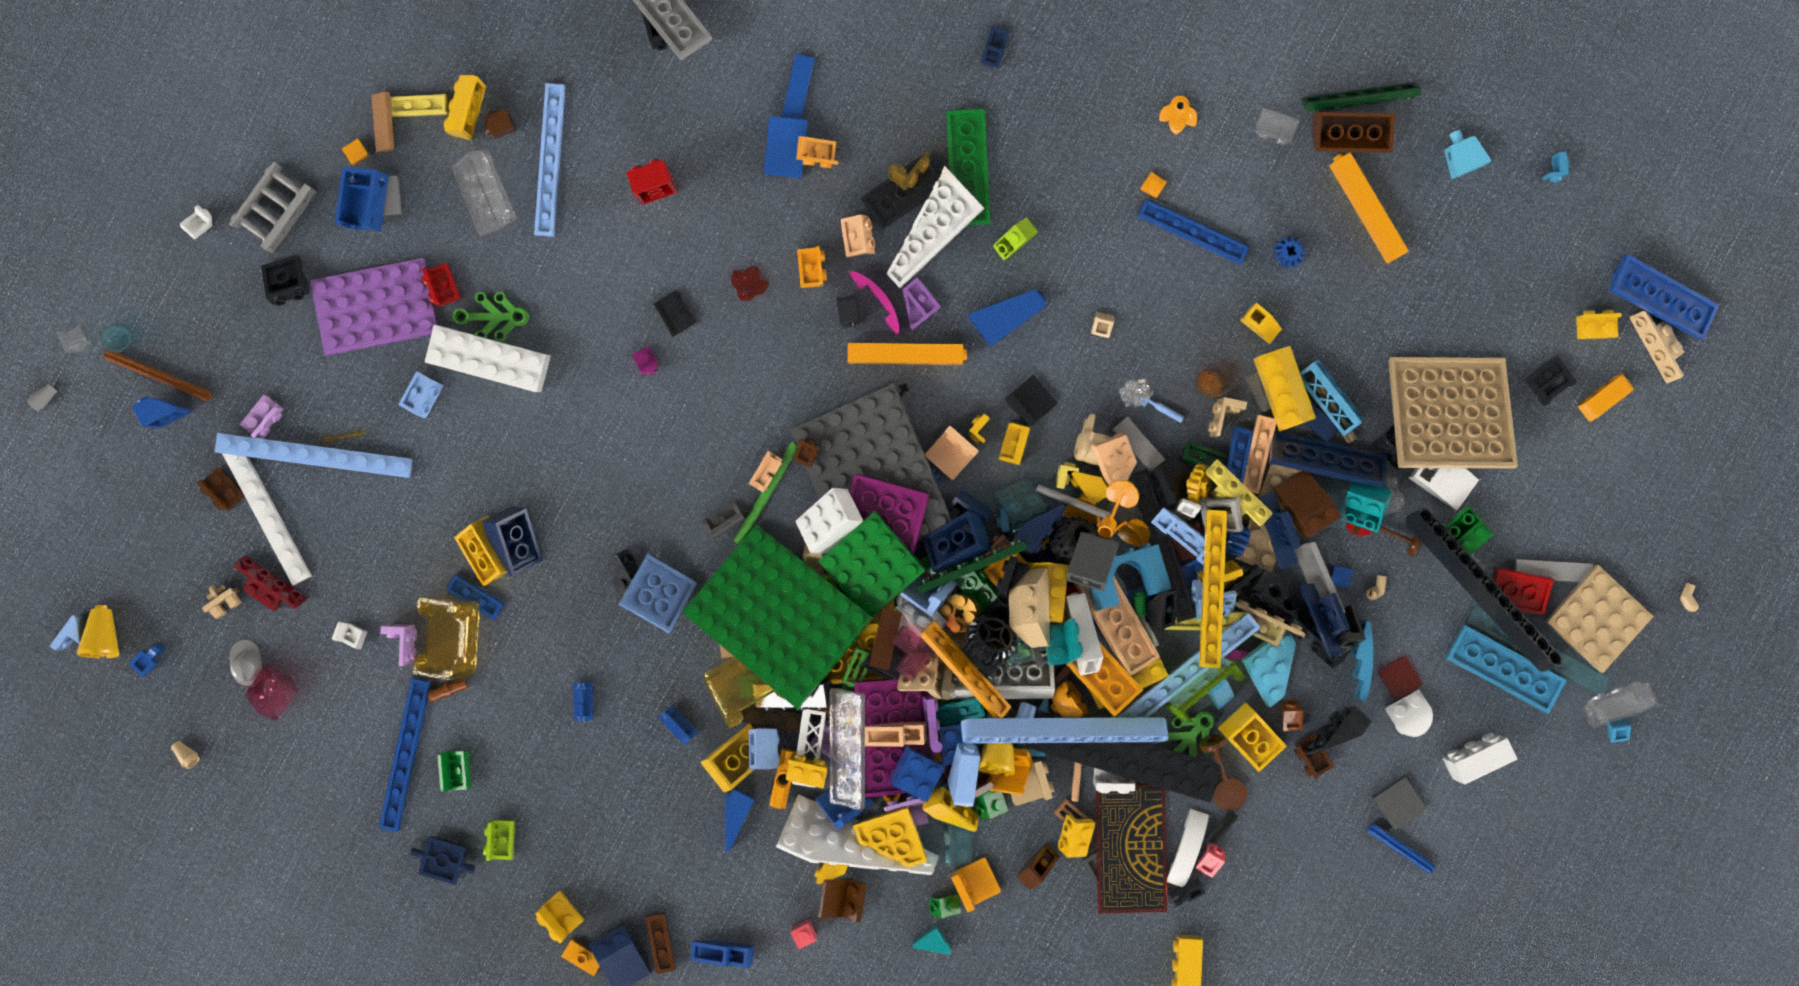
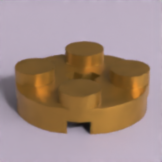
M958 593L947 598L941 607V613L947 621L946 625L952 632L963 633L967 631V627L972 620L978 617L980 608L973 597ZM958 609L964 610L963 618L959 616Z

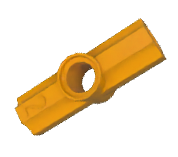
M782 748L769 806L786 809L792 781L782 783L779 781V775H787L789 759L791 756H795L797 751Z

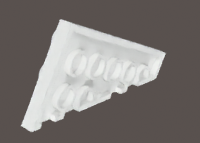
M945 166L939 180L933 187V191L916 218L912 230L906 237L900 252L896 255L887 272V275L899 288H902L984 210L983 206Z

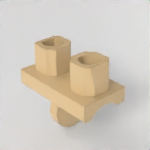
M212 585L209 587L210 594L206 597L208 600H213L203 606L202 609L205 613L210 612L215 619H219L227 613L222 604L226 602L230 609L242 603L238 596L240 590L238 587L226 590L224 585H221L219 588Z

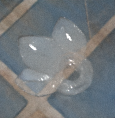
M1111 501L1107 505L1106 511L1111 514L1116 502ZM1138 502L1135 506L1129 508L1119 504L1114 516L1117 523L1116 526L1123 521L1129 522L1133 518L1143 519V514L1138 508Z

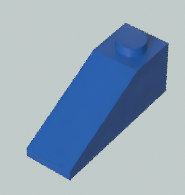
M737 787L733 791L729 790L724 799L727 802L725 806L726 851L728 852L756 797Z

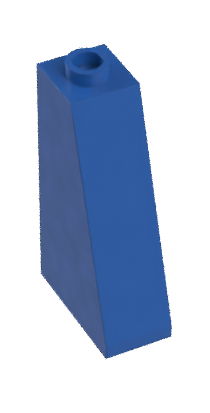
M1035 289L972 312L968 315V318L991 348L1045 308L1047 299L1041 291L1038 293Z

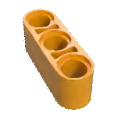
M1620 373L1584 399L1577 407L1589 422L1593 421L1631 393L1634 387L1624 374Z

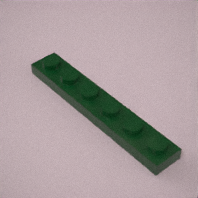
M1414 82L1302 97V106L1309 112H1317L1323 108L1334 110L1338 106L1355 107L1361 103L1371 105L1375 104L1376 101L1393 102L1398 98L1413 99L1414 96H1421V88Z
M1020 539L1009 543L1011 547L1003 549L1002 546L991 551L992 555L987 557L984 554L973 558L975 561L973 563L967 564V562L958 564L956 565L957 569L950 572L949 569L939 572V577L932 579L931 576L920 581L921 584L917 586L919 594L1024 551L1029 548L1027 540L1022 542Z

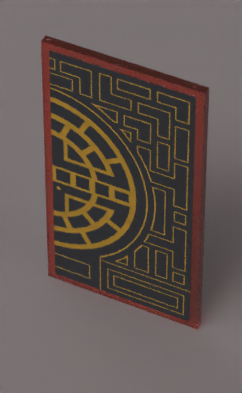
M1135 784V791H1129L1126 794L1119 793L1118 791L1101 793L1095 789L1098 914L1167 912L1165 789L1149 784Z

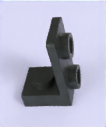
M1349 605L1344 608V614L1350 629L1341 633V637L1338 638L1341 648L1355 647L1366 640L1355 606Z

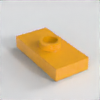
M574 939L570 940L561 955L562 958L592 976L596 974L600 967L592 951Z

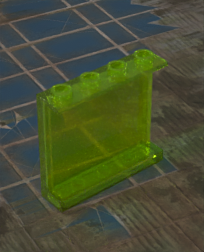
M1222 658L1220 668H1209L1171 698L1166 706L1176 717L1178 716L1182 721L1187 720L1191 723L1192 719L1185 712L1189 707L1226 677L1241 682L1246 677L1233 661Z

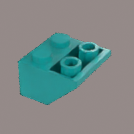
M1352 482L1347 492L1341 520L1378 533L1390 502L1392 490Z

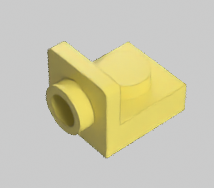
M1064 462V465H1059L1055 488L1064 489L1065 486H1068L1070 475L1067 472H1079L1080 468H1075L1076 464Z

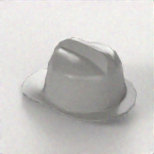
M250 640L236 642L230 650V672L239 684L244 686L256 684L263 674L259 648Z

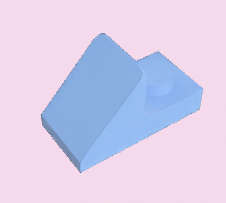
M82 614L72 615L50 647L58 651L69 648L73 640L80 644L86 625L85 616Z

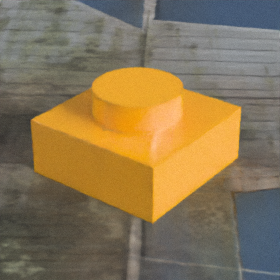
M1150 172L1140 189L1156 199L1167 181Z

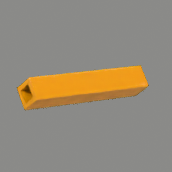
M1341 153L1334 157V162L1329 167L1386 263L1388 264L1409 252L1352 154L1344 155Z
M848 343V364L963 365V361H967V349H963V344Z

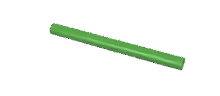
M791 442L781 458L783 459L782 465H780L775 475L772 473L771 477L773 479L768 485V489L761 492L734 538V542L740 544L750 532L795 455L798 447L795 443Z

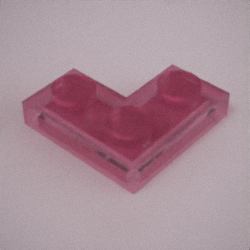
M902 626L891 641L906 653L895 670L909 681H913L934 650L910 629Z

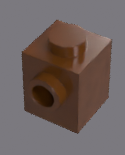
M506 109L491 111L488 116L484 117L486 121L484 128L487 134H491L495 139L516 131L511 115Z

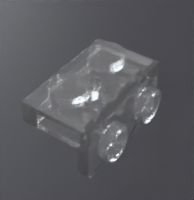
M1262 107L1254 129L1258 133L1257 136L1268 139V137L1276 139L1275 142L1279 144H1292V138L1300 120L1299 118Z

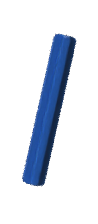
M1371 823L1367 831L1427 873L1431 874L1435 869L1434 864L1376 824Z

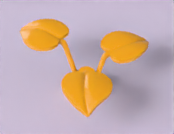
M1117 480L1108 486L1106 491L1107 499L1116 503L1111 515L1104 517L1102 521L1099 516L1072 505H1068L1063 510L1064 516L1067 518L1081 517L1088 520L1089 524H1094L1097 521V527H1099L1098 534L1102 538H1111L1118 530L1119 537L1126 543L1137 547L1149 543L1150 531L1147 524L1142 520L1133 518L1129 522L1123 521L1116 526L1117 523L1114 516L1119 504L1129 508L1135 506L1139 500L1138 490L1128 480ZM1076 498L1077 500L1095 506V504L1089 499Z

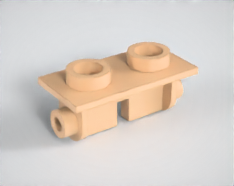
M767 451L749 484L762 492L765 489L767 490L768 485L773 479L771 477L772 473L775 475L780 465H782L783 459Z

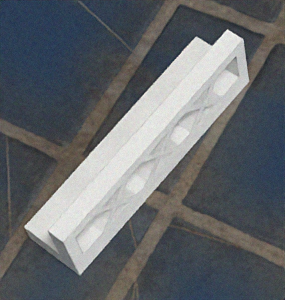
M813 707L803 710L797 754L806 756V753L811 750L816 756L815 759H820L826 711L813 709ZM812 714L822 715L821 723L814 727L811 723ZM814 731L818 736V742L811 745L808 741L809 734ZM792 782V784L815 788V786L806 785L798 782Z

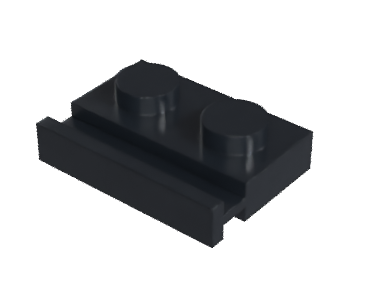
M678 290L653 303L672 337L697 324Z

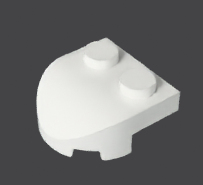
M1420 690L1385 708L1395 724L1396 730L1402 735L1421 736L1428 731L1433 720L1432 709Z

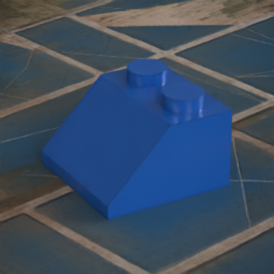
M148 396L138 399V403L132 405L141 427L159 429L192 413L190 408Z

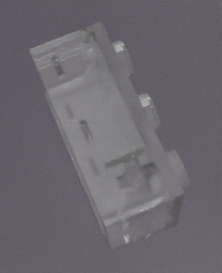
M1637 681L1624 689L1622 687L1614 689L1605 696L1602 693L1592 697L1582 709L1591 728L1594 729L1645 712L1659 703L1649 682L1641 684L1640 681Z

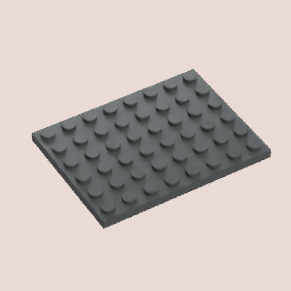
M891 384L790 429L796 445L799 446V443H797L799 439L809 437L816 440L815 444L820 446L812 467L805 466L819 499L832 488L848 489L850 493L854 474H860L930 494L918 542L925 535L952 521L895 384Z

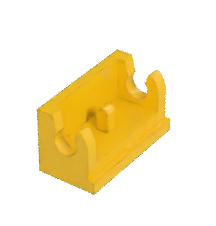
M1015 423L1008 424L998 460L1020 465L1030 430L1029 427Z

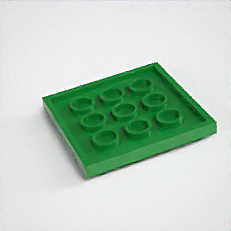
M876 511L818 561L846 595L871 617L926 571L924 566Z

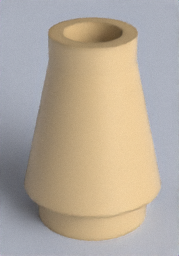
M177 741L171 746L182 767L190 769L199 762L198 753L181 741Z

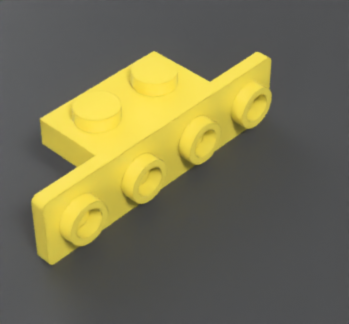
M1216 460L1205 471V474L1218 485L1211 492L1215 499L1240 498L1241 517L1247 513L1259 526H1262L1273 514L1219 460Z

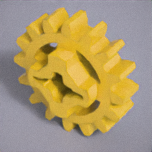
M1199 463L1196 464L1186 483L1189 501L1200 505L1202 497H1207L1212 485L1211 479L1205 474V471L1209 468L1208 465Z

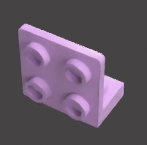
M388 624L381 626L380 634H387V638L400 637L399 666L413 663L417 655L416 648H414V641L417 639L415 624Z
M915 796L906 798V802L902 803L898 800L887 803L888 806L884 807L887 813L908 806L915 826L929 823L927 813L922 809L923 800Z

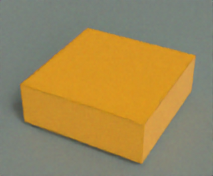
M358 138L342 148L353 166L370 156Z

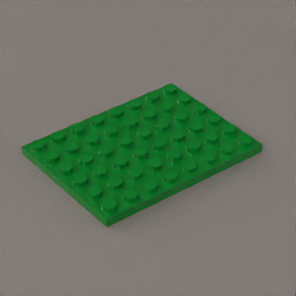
M757 524L681 612L797 710L873 620L868 613Z

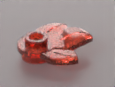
M756 266L749 267L744 273L734 270L731 276V283L737 289L738 298L745 302L751 301L755 295L763 294L769 285L768 281L760 280V271ZM748 289L750 292L743 293V290Z

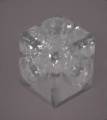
M1146 377L1135 381V379L1129 380L1124 383L1125 387L1118 390L1126 407L1134 405V407L1140 406L1145 403L1144 399L1154 395Z

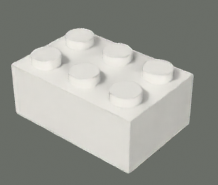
M832 488L795 522L810 553L827 554L860 525L863 519L848 489Z
M1493 733L1483 735L1482 739L1477 742H1468L1464 745L1465 748L1452 750L1447 753L1448 756L1443 758L1452 779L1462 784H1467L1517 760L1508 738Z

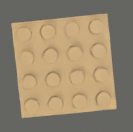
M1595 565L1588 575L1579 582L1545 620V623L1599 673H1604L1654 616L1599 565Z

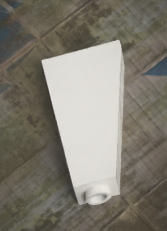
M1072 593L1066 596L1064 606L1067 619L1074 618L1075 623H1078L1079 626L1078 640L1083 647L1081 658L1076 660L1079 674L1081 676L1096 673L1100 670L1103 655L1085 593Z

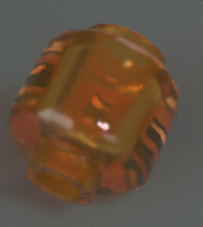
M1206 369L1196 377L1195 386L1204 397L1209 398L1213 396L1216 398L1223 392L1224 380L1215 370Z

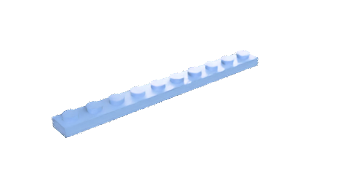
M217 433L214 451L230 455L410 478L413 459L221 433Z
M1248 612L1222 631L1221 659L1261 628ZM1200 650L1170 672L1168 677L1160 680L1113 718H1147L1209 669L1199 667Z

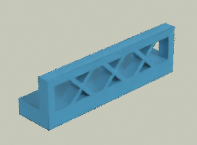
M1318 359L1300 372L1305 388L1343 436L1365 420L1360 411ZM1311 370L1315 375V383L1307 382L1302 375ZM1317 386L1325 387L1327 398L1317 395ZM1329 402H1336L1339 405V413L1329 410ZM1341 417L1349 418L1353 425L1345 430L1340 424Z

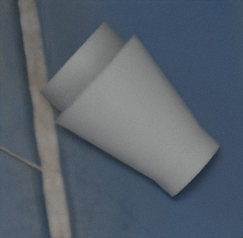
M49 383L28 395L29 398L26 401L36 411L45 408L58 391Z

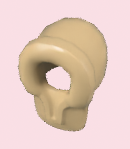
M1090 414L1084 421L1082 432L1077 437L1074 457L1078 461L1099 465L1091 444L1094 442L1102 443L1109 436L1093 432L1095 414Z

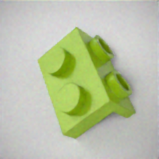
M490 820L484 829V835L487 836V844H484L483 849L486 861H491L492 859L512 860L514 856L515 820Z

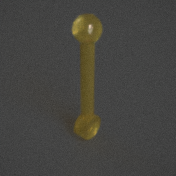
M357 430L354 433L332 437L326 435L324 441L331 443L332 440L362 437L364 433L362 430Z

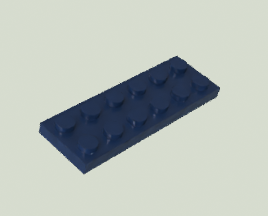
M1274 431L1269 464L1384 488L1386 485V454Z

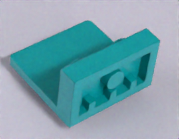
M1070 618L1063 624L1050 625V646H1045L1049 666L1068 664L1081 658L1083 647L1078 640L1079 626L1078 623H1075L1074 618Z

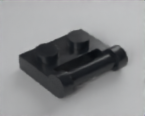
M1558 356L1551 358L1524 379L1544 406L1550 404L1551 400L1567 387H1572L1577 383ZM1563 376L1564 381L1547 394L1543 391Z

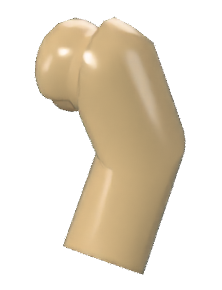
M1377 575L1376 585L1366 591V597L1369 600H1376L1385 594L1387 576Z
M1686 583L1680 596V601L1687 611L1696 612L1699 609V605L1692 596L1696 586Z

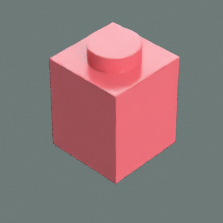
M809 918L791 927L790 932L798 949L816 941L817 934Z

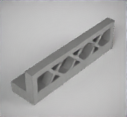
M1308 541L1301 544V547L1294 549L1307 584H1315L1320 599L1331 593H1336L1342 610L1345 613L1316 542Z

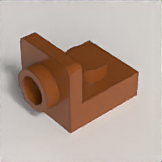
M1298 700L1281 701L1282 730H1302L1303 709Z

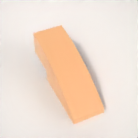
M926 721L864 726L865 746L924 745L927 741Z

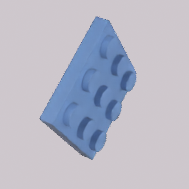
M647 554L618 605L670 633L697 582Z

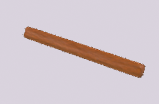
M107 349L103 355L104 359L204 401H210L213 395L211 391L113 350Z

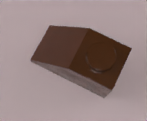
M1044 844L1025 863L1016 877L1031 890L1044 881L1059 856L1047 844Z

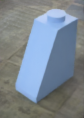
M957 744L947 780L954 805L973 807L980 754L975 744Z

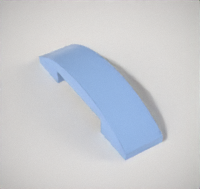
M1163 507L1151 523L1163 533H1168L1195 555L1197 557L1196 560L1204 566L1205 537L1179 516Z

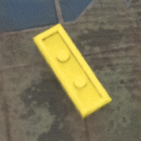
M446 94L390 97L392 117L448 114V96Z

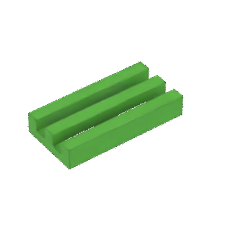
M859 646L856 647L842 679L843 683L854 687V681L860 670L861 663L869 653L868 650L862 649ZM858 653H861L862 655L860 657V660L856 666V669L853 673L851 680L849 681L847 680V678L850 674V671L853 667V664L856 660ZM864 668L859 681L864 680L868 669Z

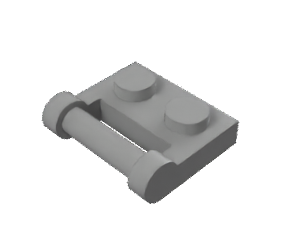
M1202 497L1200 499L1204 531L1206 510H1210L1209 507H1231V511H1227L1226 532H1241L1243 530L1240 512L1241 501L1239 497H1232L1231 499H1209L1208 497Z

